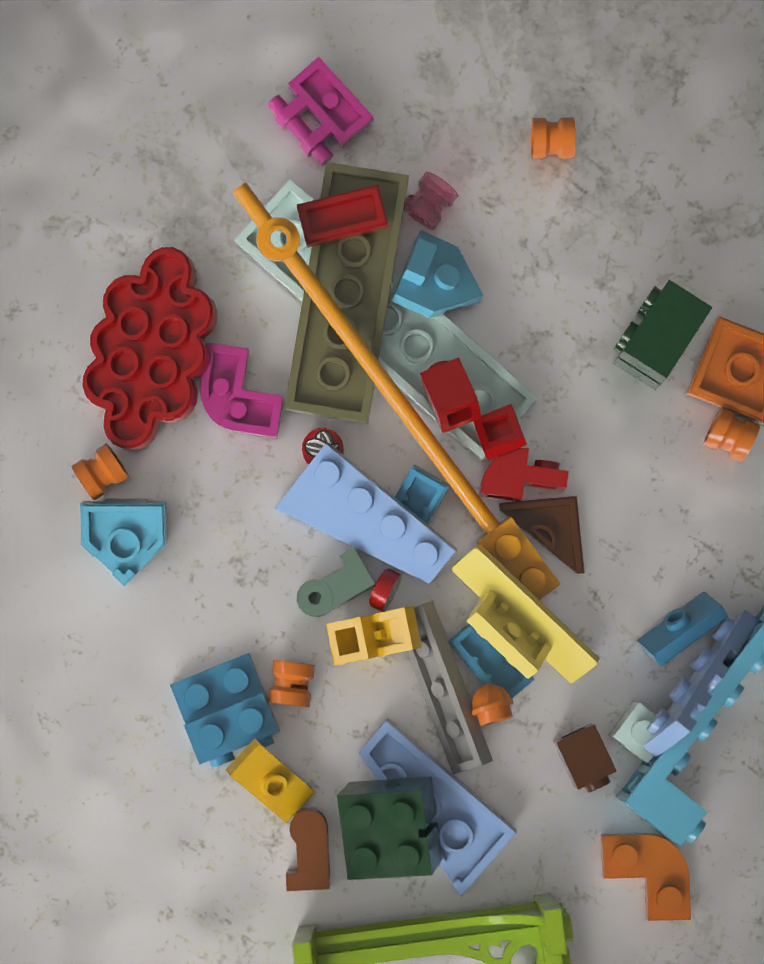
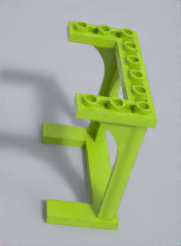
M551 893L533 895L534 902L319 931H316L315 924L298 926L292 942L294 964H374L435 955H460L482 961L486 964H511L514 953L519 948L530 945L537 950L535 964H571L566 942L573 941V930L570 914H567L566 908H563L562 903H557ZM510 940L504 948L502 957L495 958L491 955L489 951L490 945L501 948V941ZM470 945H480L478 950L469 947Z

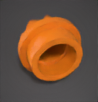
M485 684L473 696L472 715L478 717L481 727L508 720L513 717L510 707L514 705L513 699L510 698L508 692L503 687Z

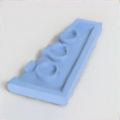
M326 443L274 508L429 584L458 550L330 443Z
M744 610L733 620L727 617L717 626L711 635L716 640L711 649L707 647L702 649L690 665L695 670L691 678L688 680L684 677L669 695V698L674 701L669 710H660L648 725L647 730L652 734L643 747L656 758L692 731L696 724L695 716L699 711L701 712L705 709L712 698V695L709 693L729 670L723 662L728 664L737 656L758 622V619L748 611Z
M389 719L382 724L360 750L359 754L378 780L432 777L436 815L430 823L438 822L442 861L439 867L441 866L453 882L452 885L459 895L462 896L512 839L517 829ZM420 829V835L425 829Z

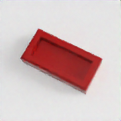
M378 184L296 204L307 248L389 228Z

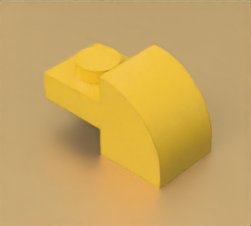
M414 606L326 624L334 666L422 648Z

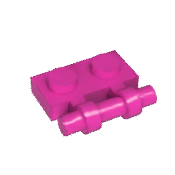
M320 57L315 59L288 83L289 89L296 96L290 104H287L280 95L273 97L267 104L270 110L277 116L275 121L283 130L289 129L301 142L300 149L308 157L313 156L321 166H324L334 156L324 145L330 137L333 136L344 148L374 121V116ZM307 109L321 123L314 131L300 118Z

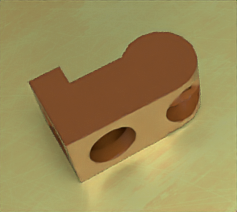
M315 808L301 809L290 822V835L296 843L297 869L287 870L286 891L330 889L327 819L321 811Z

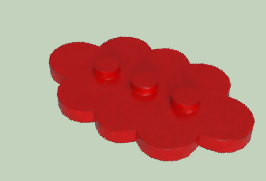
M162 247L153 251L145 259L139 276H121L116 278L107 287L103 295V309L106 318L93 328L90 335V346L96 359L87 366L83 375L82 387L85 396L92 404L106 409L103 425L106 437L113 445L127 451H138L147 447L155 439L161 422L177 423L186 419L193 412L198 396L194 380L199 378L210 364L211 353L204 339L213 331L217 323L218 311L213 299L204 291L194 287L196 269L193 261L183 251L174 247Z

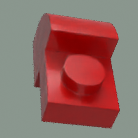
M518 448L498 456L490 463L482 477L479 496L516 502L522 500L524 486L564 491L567 488L569 471L559 470L560 463L548 460H535L534 466L527 465L529 448Z

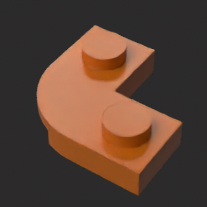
M650 833L601 834L602 877L604 879L645 878L646 919L648 921L691 920L689 870L685 858L675 845L658 835Z

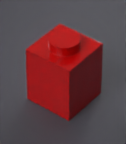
M459 357L451 361H439L431 365L428 370L420 373L424 392L442 433L482 418L478 398Z

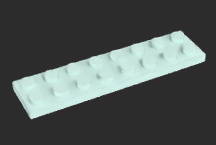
M289 179L264 207L272 218H285L297 227L300 235V244L297 252L309 266L312 247L307 248L296 204L313 201L314 199ZM252 220L234 239L235 243L300 301H303L304 288L284 261L275 262L268 260L258 250L256 237L260 228ZM275 231L270 236L271 243L274 246L282 247L286 244L287 239L283 232ZM393 271L379 362L399 389L437 421L424 392L420 373L428 370L431 365L439 361H451L459 357L478 398L481 415L512 404L518 420H520L537 401L538 397L444 314L427 318L392 302L401 277ZM473 422L448 431L480 461L485 459L486 456Z

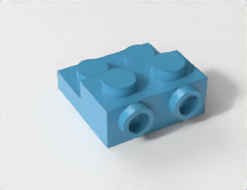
M250 653L170 685L199 765L209 761L211 769L235 760L232 751L249 745L254 738L265 747L275 743L272 735L280 732V728Z

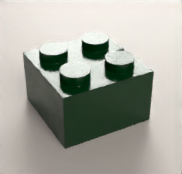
M668 280L662 290L654 286L636 313V316L641 318L642 321L639 325L631 321L613 350L619 353L614 365L653 390H656L667 379L713 307L671 280Z
M432 777L349 782L337 795L348 880L432 876L442 861L438 822L430 823L436 815ZM420 829H425L420 835Z

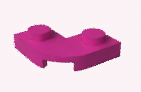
M207 342L211 353L210 364L201 376L200 397L210 418L220 427L232 432L277 439L284 397L243 390L249 358L248 348Z

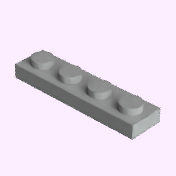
M430 601L416 606L414 610L422 648L409 650L407 653L453 774L487 764L493 761L477 716L472 715V703L434 602Z

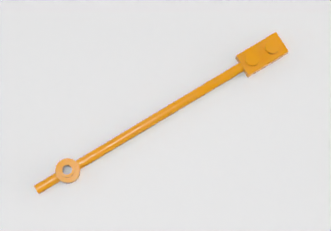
M246 182L232 192L258 228H260L256 237V244L260 253L268 260L275 262L284 261L485 531V534L477 539L476 543L482 545L537 599H542L561 583L512 517L508 516L500 523L497 521L297 252L300 244V235L297 227L285 218H272ZM281 231L285 234L287 241L284 246L276 247L271 243L270 236L273 232Z

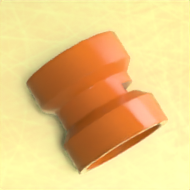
M562 117L557 122H549L546 118H532V160L546 159L549 155H557L560 159H574L576 139L574 117Z
M721 407L707 432L703 445L713 450L721 448L728 452L730 458L742 463L755 442L760 425L750 420L740 421L735 418L734 412Z
M107 443L96 449L94 460L92 458L89 460L81 459L71 466L78 480L94 501L104 495L106 488L111 484H120L130 478L124 466Z
M273 660L272 673L275 676V683L269 689L268 702L310 707L311 694L308 691V684L314 678L315 665Z

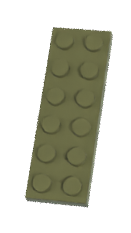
M326 162L320 199L379 185L389 228L314 246L311 248L309 268L379 361L409 175ZM304 290L284 409L286 411L368 424L375 384Z

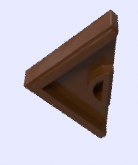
M577 496L499 503V511L507 517H512L521 529L576 574L585 573Z

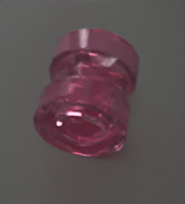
M425 172L418 182L420 191L408 195L405 200L404 211L421 225L434 230L442 219L441 213L444 208L451 207L459 195L443 179L431 172Z

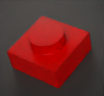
M512 404L481 415L482 418L473 421L487 460L527 445Z

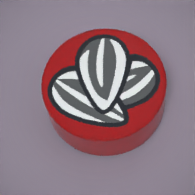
M317 428L306 435L302 443V454L308 465L326 443H330L344 454L343 442L335 431L328 428Z
M389 568L381 573L369 599L371 607L381 612L387 610L397 592L402 574Z

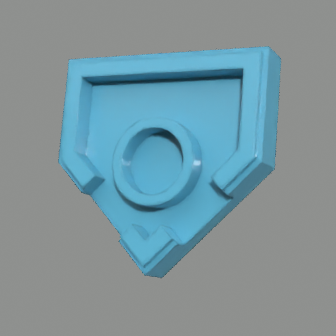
M420 230L410 251L392 302L427 318L442 315L445 311L460 306L468 307L479 303L483 298V294L459 248Z
M105 499L104 501H82L80 503L81 545L93 557L95 556L105 565L123 586L167 544L166 501Z

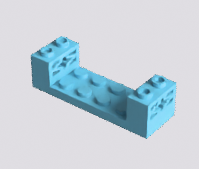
M764 606L755 616L758 622L737 656L728 664L723 662L729 670L709 693L712 695V698L705 709L701 712L699 711L695 716L696 724L692 731L657 758L653 756L649 763L642 761L615 796L667 839L680 847L685 841L692 843L700 835L706 825L702 819L707 814V811L666 778L670 773L677 776L691 758L687 751L697 739L703 742L711 734L718 723L713 717L723 705L729 708L739 698L744 690V687L740 684L744 677L750 671L754 674L757 673L764 665Z

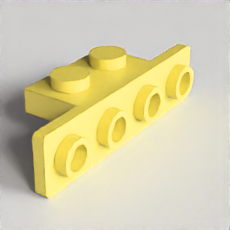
M477 544L452 567V571L481 598L466 621L481 637L485 638L497 649L510 665L517 668L527 679L539 671L544 660L570 683H574L597 665L599 657L482 545Z

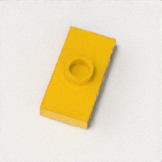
M255 738L225 769L234 780L286 824L315 793L309 784Z

